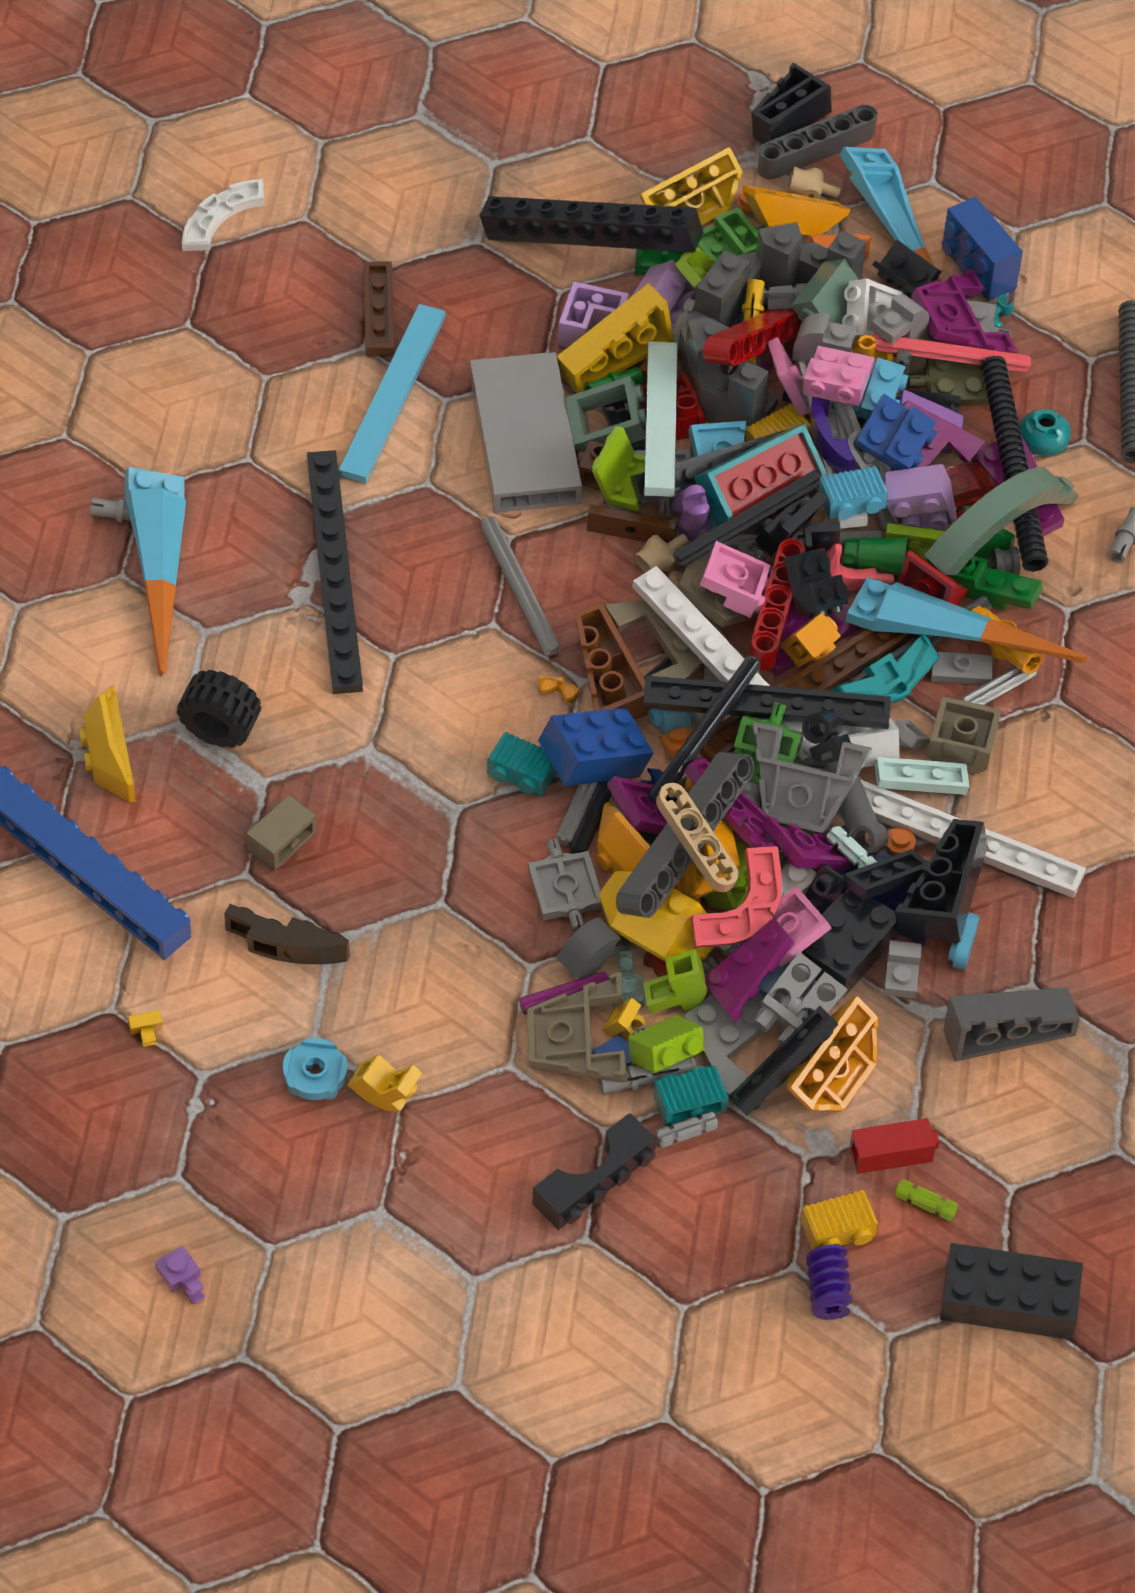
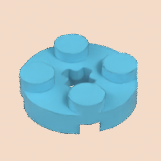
M310 1038L301 1041V1045L293 1050L291 1048L283 1060V1078L289 1093L307 1100H330L335 1098L347 1079V1059L345 1055H342L337 1050V1046L329 1040ZM313 1064H318L320 1070L323 1071L318 1074H311L306 1069H312Z

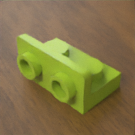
M697 247L695 253L684 252L680 260L674 265L696 289L716 261Z

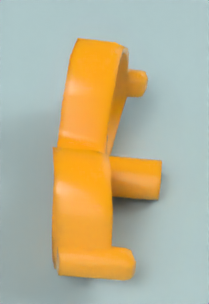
M539 676V690L541 694L547 695L554 691H560L565 702H571L579 696V688L573 684L563 682L562 677H558L556 680L548 676Z

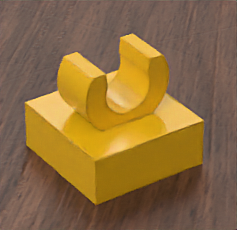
M633 998L616 1005L602 1030L610 1037L621 1033L624 1038L628 1039L630 1034L636 1032L632 1029L631 1023L636 1027H640L646 1022L641 1015L637 1014L641 1005Z
M160 1010L128 1016L130 1035L140 1033L143 1047L156 1045L154 1030L162 1029L163 1023Z

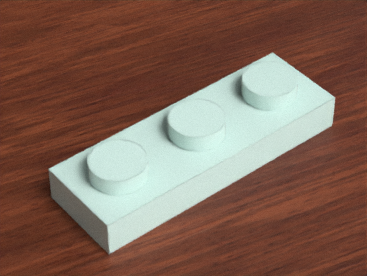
M877 757L874 764L877 788L967 795L970 787L967 766L964 763Z

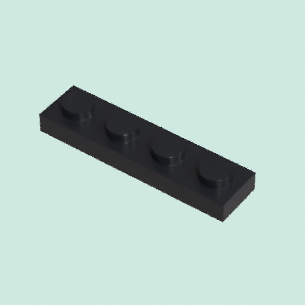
M819 1006L729 1098L748 1116L753 1110L758 1109L763 1104L765 1098L775 1088L781 1086L786 1081L788 1075L798 1065L803 1064L809 1058L811 1052L821 1042L826 1041L832 1035L834 1029L839 1024Z

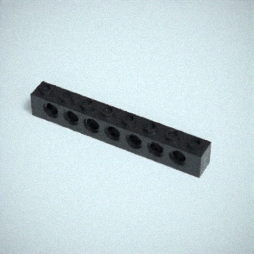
M488 196L479 215L487 239L498 241L695 253L704 233L697 209L691 207Z

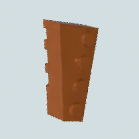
M600 602L576 612L577 632L594 711L627 707L634 720L648 715L651 709L643 708L645 679L604 604Z

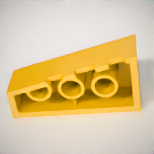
M649 283L556 356L560 376L576 393L585 391V382L604 378L610 372L620 373L647 358L648 342H674L668 302Z

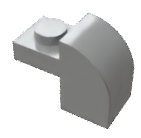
M901 294L892 299L890 308L871 321L870 329L891 345L901 337L918 339L927 332L929 313L912 299Z
M829 313L809 315L801 323L793 347L792 360L809 363L810 359L814 358L818 346L851 352L857 336V328L829 322Z
M889 940L884 978V995L916 999L921 944Z

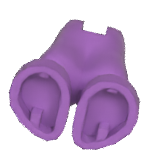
M691 485L677 493L671 506L672 513L676 516H681L676 524L678 532L685 534L691 541L697 539L702 530L706 533L712 530L711 521L707 517L709 504L706 500L705 490L700 485Z

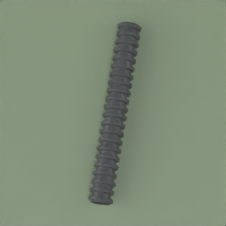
M1129 300L1121 303L1118 309L1121 456L1125 461L1135 463V300Z

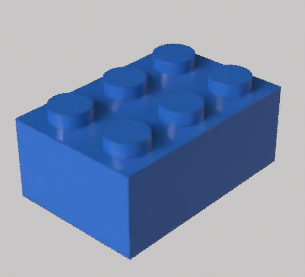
M976 196L948 208L942 241L944 253L954 260L962 274L966 270L974 269L983 286L981 293L988 302L1002 294L1016 290L1023 254L1020 247Z
M627 707L552 715L538 739L564 786L610 781L614 776L625 779L640 777L654 754Z

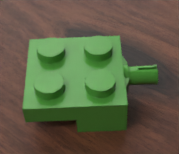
M737 207L716 216L714 225L703 229L704 233L698 247L715 261L718 260L724 251H728L736 256L756 252L758 229L766 228L767 226L761 225L755 228L742 210Z
M774 702L770 719L761 720L747 715L742 717L734 744V753L747 754L753 759L754 772L749 782L760 785L759 779H761L759 761H757L756 734H754L753 724L756 721L784 727L778 759L792 763L797 762L804 735L802 732L790 729L781 723L787 705H780V703Z

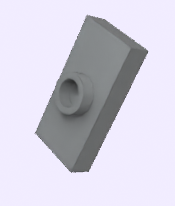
M937 652L940 658L931 667V682L984 685L992 680V655Z

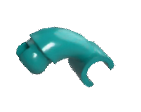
M1007 294L1000 295L996 303L997 311L994 318V327H1003V323L999 321V314L1009 316L1013 313L1014 303L1005 305L1008 301Z

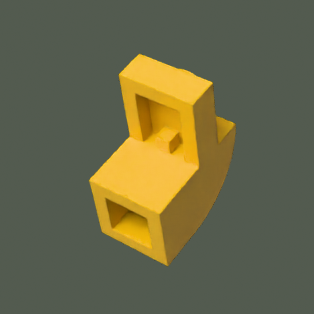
M378 1054L363 1060L347 1085L368 1103L388 1112H400L407 1100L418 1087L416 1082L422 1072L414 1065L397 1071Z

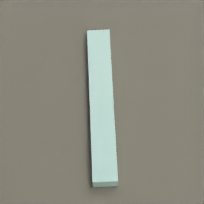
M648 342L644 495L674 496L677 343Z

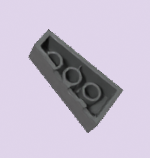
M1068 987L950 996L943 1031L956 1062L1076 1036L1080 1018Z

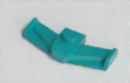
M920 634L897 661L892 653L864 669L868 678L839 685L833 688L832 691L891 696V703H897L910 695V691L940 657L927 635Z

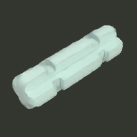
M840 826L833 827L826 835L827 840L833 846L837 844V849L854 866L856 864L859 865L858 869L877 862L872 856L868 857V852L851 836L846 837L847 832Z

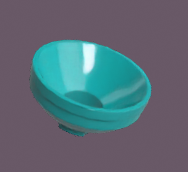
M1048 409L1034 410L1026 414L1020 422L1021 435L1029 451L1043 456L1054 455L1063 451L1069 444L1071 435L1070 425L1062 415ZM1048 418L1054 422V425L1043 427L1038 421Z

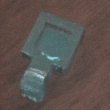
M619 951V972H621L623 979L624 1001L633 998L641 1007H644L643 974H633L632 951ZM620 1003L612 1004V1008H615Z

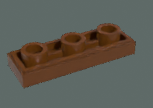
M590 505L587 531L647 542L650 537L658 535L666 543H669L676 536L677 521L670 520L664 516L653 517L636 511L616 510L605 505Z

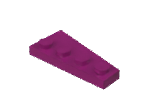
M1023 439L1022 442L1029 469L1036 468L1038 466ZM996 442L978 450L971 459L974 465L995 488L1005 482ZM1057 504L1037 506L1043 536L1063 527L1064 517Z

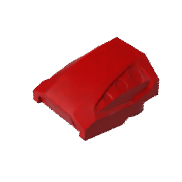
M687 374L681 375V377L676 379L675 441L690 438L688 430L691 425L705 424V415ZM643 385L641 387L645 395V401L642 402V407L647 410V385Z

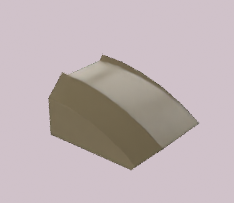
M942 696L927 756L931 761L964 763L967 766V772H971L973 775L987 770L1002 710Z

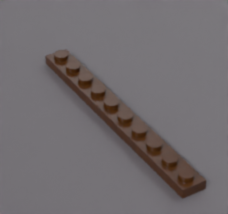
M866 629L777 687L831 691L918 634L879 632ZM730 716L722 721L704 745L700 754L709 763L719 752L734 753V744L742 720L741 716Z

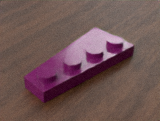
M705 758L690 762L684 773L690 778L692 784L695 785L710 763ZM741 792L725 814L724 818L750 848L778 846L762 827V823L768 815Z

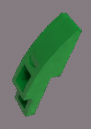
M975 556L965 564L957 575H948L968 590L965 597L975 600L978 597L986 596L993 608L1003 611L1006 610L1009 604L1031 610L1043 590L1042 581L988 568L986 559ZM925 557V559H926L928 562H930L931 564H933L927 557Z

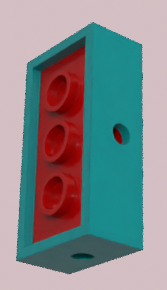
M805 424L789 428L694 476L697 485L704 488L709 511L716 526H719L813 470H816L821 476L825 477L828 473Z

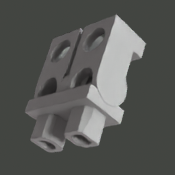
M798 952L762 1000L759 1006L760 1010L753 1023L766 1033L775 1022L783 1026L785 1030L777 1040L781 1045L819 1006L829 1014L844 997L848 989L824 972L808 994L803 997L802 995L816 980L822 969Z

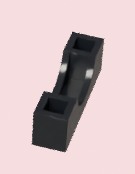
M631 1113L627 1114L606 1131L605 1149L608 1157L599 1168L585 1174H570L559 1169L555 1170L533 1187L532 1204L558 1230L567 1223L573 1224L580 1218L583 1210L591 1204L597 1205L611 1188L615 1185L621 1186L629 1179L634 1170L639 1166H647L655 1157L656 1137Z

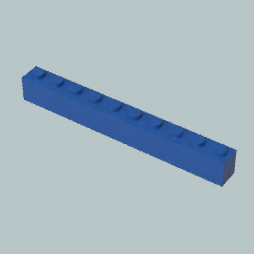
M0 766L1 827L163 960L167 959L191 938V920L184 910L173 907L168 903L163 893L158 890H152L138 873H132L125 868L122 861L116 855H110L103 850L100 843L94 837H87L81 832L78 825L72 819H65L58 813V810L51 802H44L38 797L35 790L29 784H22L15 778V775L8 767Z

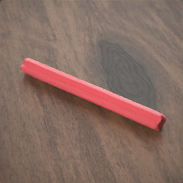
M871 334L876 339L875 351L897 354L899 349H903L904 353L910 351L912 356L979 366L987 357L997 355L1006 360L1008 370L1027 372L1031 367V357L1028 355L901 337L891 345L878 334Z

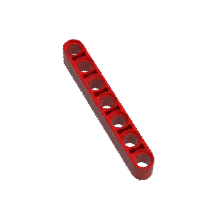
M768 310L708 337L703 347L704 360L707 363L738 365L770 350L768 345L770 340L778 337L781 344L796 338L802 321L795 310Z

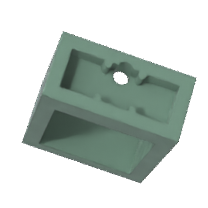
M630 376L565 397L573 443L579 453L581 450H586L589 440L605 443L606 438L612 433L615 426L624 428L630 443L646 439V409L642 407L645 395L641 385L636 386ZM627 398L631 420L590 433L586 415L587 411Z

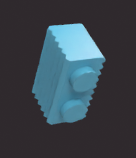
M874 465L871 468L867 467L866 469L861 468L855 471L834 473L832 476L827 475L820 478L819 491L828 498L823 505L826 515H828V520L836 518L844 520L855 514L865 512L874 514L886 508L888 492L877 467Z

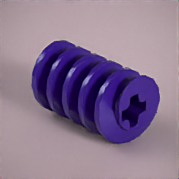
M841 1245L820 1246L812 1250L806 1257L807 1275L809 1277L808 1285L811 1290V1312L819 1319L835 1320L843 1318L850 1313V1309L846 1306L852 1303L853 1298L848 1294L851 1291V1284L846 1282L850 1278V1273L845 1270L848 1268L849 1263L844 1258L847 1256V1249Z

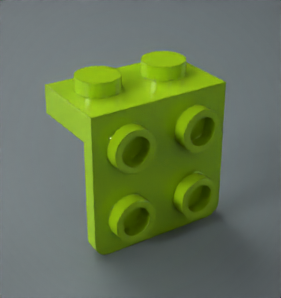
M615 426L612 433L606 438L605 446L599 457L594 460L592 471L608 505L638 512L642 504L638 505L630 476L645 472V455L635 453L624 428Z

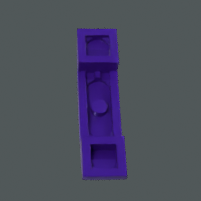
M812 396L810 426L819 453L837 474L853 470L854 458L847 439L834 440L826 418L829 417L830 400Z

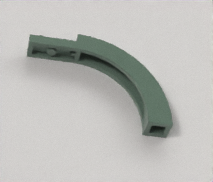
M1045 467L1026 470L1006 480L978 500L940 536L924 556L944 575H957L987 541L1020 515L1044 504H1073L1079 495L1073 490L1074 485L1064 476H1054Z

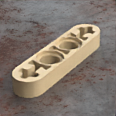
M677 783L665 784L656 798L658 809L712 889L718 892L729 891L733 888L738 878L736 865L686 790ZM667 795L671 798L676 796V803L673 800L667 801ZM684 818L692 819L696 823L697 829L693 831L684 829L680 820ZM698 845H710L714 854L709 857L701 855L698 851ZM718 872L721 874L727 873L729 875L728 879L726 880L724 877L718 878Z

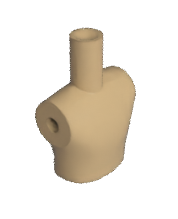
M793 167L787 186V191L790 193L817 199L820 198L821 193L838 198L841 189L840 187L824 183L823 172L818 168L805 170Z
M681 533L672 541L666 543L661 537L654 535L634 555V559L645 573L655 566L663 573L675 571L679 565L675 563L673 553L688 544L689 540L685 534Z

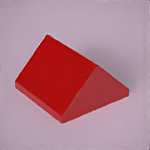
M912 551L906 553L898 583L958 606L968 590L948 575H944L937 567Z

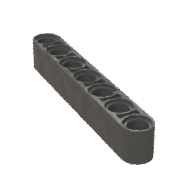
M719 752L688 793L712 831L715 830L751 779L754 772V762L750 755ZM684 818L680 820L684 829L688 831L697 829L696 823L692 819ZM668 823L618 891L616 907L621 914L645 918L652 917L693 861ZM704 844L698 845V851H700Z

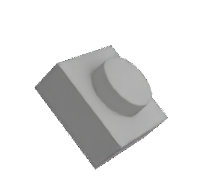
M897 719L895 721V725L899 729V743L907 749L926 748L930 738L915 724L908 720Z

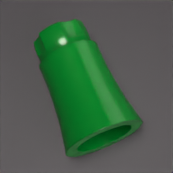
M909 537L846 538L844 566L857 567L858 569L876 568L878 572L900 576L906 553H908Z

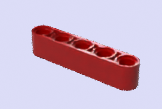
M785 539L778 547L764 595L766 598L764 604L761 605L755 625L750 655L761 662L759 670L765 671L774 667L794 601L784 557L805 552L803 543L797 539Z

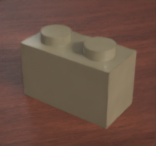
M288 795L281 802H276L262 820L254 822L249 827L246 833L247 851L276 871L317 833L316 815Z

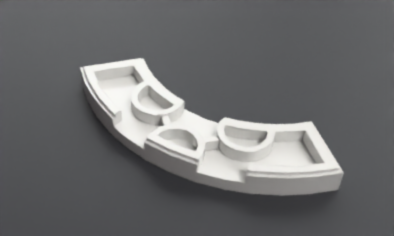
M263 179L249 180L230 185L229 189L217 195L212 194L201 202L184 227L182 251L211 250L213 235L226 219L240 211L264 206Z

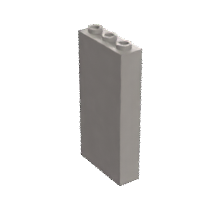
M556 352L470 360V382L494 513L581 504L582 484Z

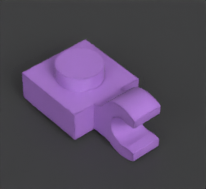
M184 1246L155 1261L156 1270L172 1292L182 1288L193 1304L205 1298L201 1292L204 1287L198 1280L201 1276V1270Z

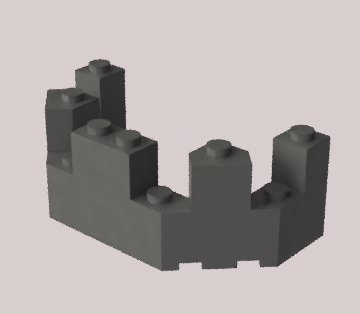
M796 222L758 229L756 252L737 256L728 251L722 253L696 287L695 310L680 328L678 356L683 359L680 366L683 367L684 373L687 374L696 391L699 404L705 415V422L710 424L746 421L747 428L762 418L765 419L766 416H770L778 403V397L767 393L769 371L748 361H744L740 365L731 366L707 363L703 357V347L708 337L739 324V320L744 317L741 309L746 299L747 280L758 279L764 281L765 290H769V287L784 285L796 287V284H808L824 262L843 258L847 260L853 272L860 280L862 279L866 241L841 230L828 248L815 242L802 244L803 237ZM763 305L765 307L764 311H768L767 306Z

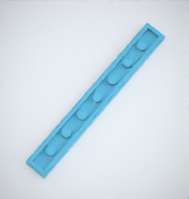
M422 304L418 305L339 468L340 477L364 484L367 483L446 318V311Z

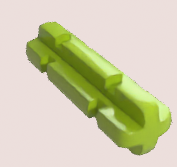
M905 1179L899 1182L895 1191L896 1197L904 1201L910 1199L912 1200L911 1204L933 1214L938 1212L940 1213L939 1217L948 1221H952L958 1210L956 1202L949 1199L941 1200L943 1196L921 1186L915 1188L913 1187L914 1183Z

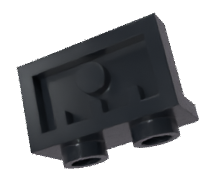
M897 239L881 263L875 260L872 264L879 270L877 275L889 284L892 281L900 285L897 290L912 299L911 295L916 288L935 282L942 273L941 270Z
M804 522L803 534H798L797 540L803 543L805 552L824 547L827 552L834 543L839 544L840 522Z

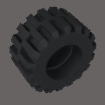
M202 670L191 678L178 703L176 712L180 717V722L197 738L219 747L227 746L233 748L236 745L241 746L246 742L261 712V701L256 696L255 691L237 677L221 671L207 670L206 672Z

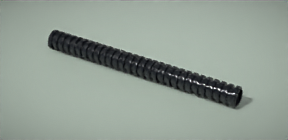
M996 355L984 359L981 363V370L1001 466L1003 468L1002 472L1006 481L1028 470L1029 467L1025 456L1026 453L1022 442L1023 439L1019 428L1020 425L1016 414L1017 410L1015 408L1006 360ZM1035 507L1013 520L1022 566L1026 571L1030 572L1044 569L1049 562L1038 509Z

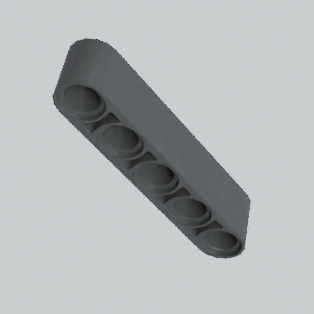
M859 105L764 143L759 148L757 169L759 175L766 179H775L792 172L793 167L803 168L840 153L844 147H854L873 139L876 132L878 112L871 105Z

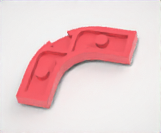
M778 846L747 848L745 850L748 892L743 903L736 909L727 912L692 915L690 920L694 948L729 946L741 943L752 937L770 921L778 908L782 893V875Z

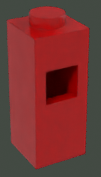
M928 1118L852 1130L850 1150L857 1174L933 1162L935 1149L939 1148L938 1133L936 1129L931 1130Z

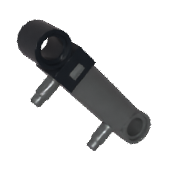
M826 710L809 714L802 722V733L806 740L818 745L809 748L812 756L805 758L798 764L823 768V770L836 773L842 742L851 743L848 734L840 736L843 723L836 712ZM820 721L825 725L824 733L820 730ZM858 775L839 808L845 825L841 828L847 832L846 837L851 836L869 855L883 850L888 843L889 837L886 828L878 823ZM865 833H868L871 838L870 845L865 840Z

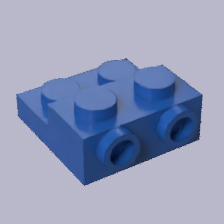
M883 394L853 444L895 471L917 468L924 456L920 453L923 445L929 446L937 434V431L933 429L937 421L914 406L907 409L886 394Z

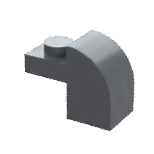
M598 917L581 926L568 939L556 958L576 979L596 974L607 957L625 955L631 944Z

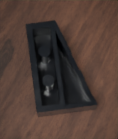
M793 62L789 67L788 74L784 78L780 77L777 81V87L772 93L768 92L751 112L753 138L764 144L814 124L832 112L831 86Z

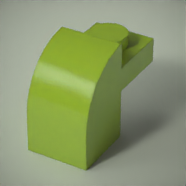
M696 949L665 958L668 975L643 982L646 1005L650 1014L678 1005L682 1006L684 1012L698 1006L704 1000L707 993L703 965Z

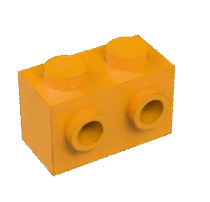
M820 613L781 643V648L799 668L811 660L816 662L827 656L836 648L833 642L841 637V635L837 632L838 627L829 616L825 617L823 613Z

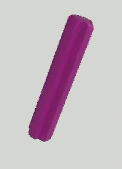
M602 971L520 998V1008L523 1014L527 1015V1008L564 993L566 996L582 991L583 986L591 982L599 984L610 978L606 972Z

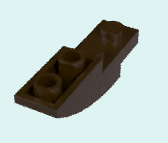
M229 904L224 913L225 930L246 938L248 951L283 962L312 965L347 962L350 957L348 939L340 933L321 929L310 921H301L292 917L288 925L284 926L276 919H267L255 914L249 908L237 907L233 904Z

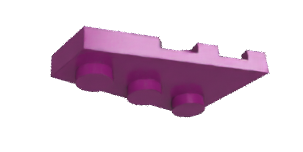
M767 816L762 823V827L787 855V861L796 868L819 869L822 864L826 863L834 870L854 871L858 864L854 866L837 849V844L833 846L827 840L825 834L814 831L812 835H808L798 825L789 823L787 827H783L778 824L776 818Z
M775 918L770 920L705 976L706 986L735 1022L743 1014L740 1009L748 998L753 1000L760 991L757 986L764 976L773 973L794 944L792 938Z

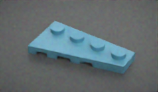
M746 421L691 425L688 432L694 457L743 443ZM709 511L708 518L711 521L712 529L717 526Z

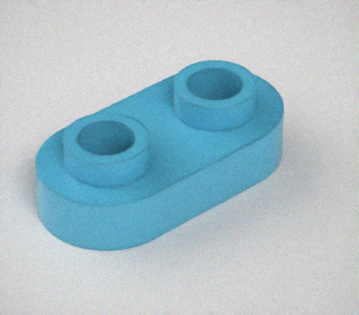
M969 912L961 941L958 943L952 942L948 960L953 961V968L965 971L976 936L980 915Z

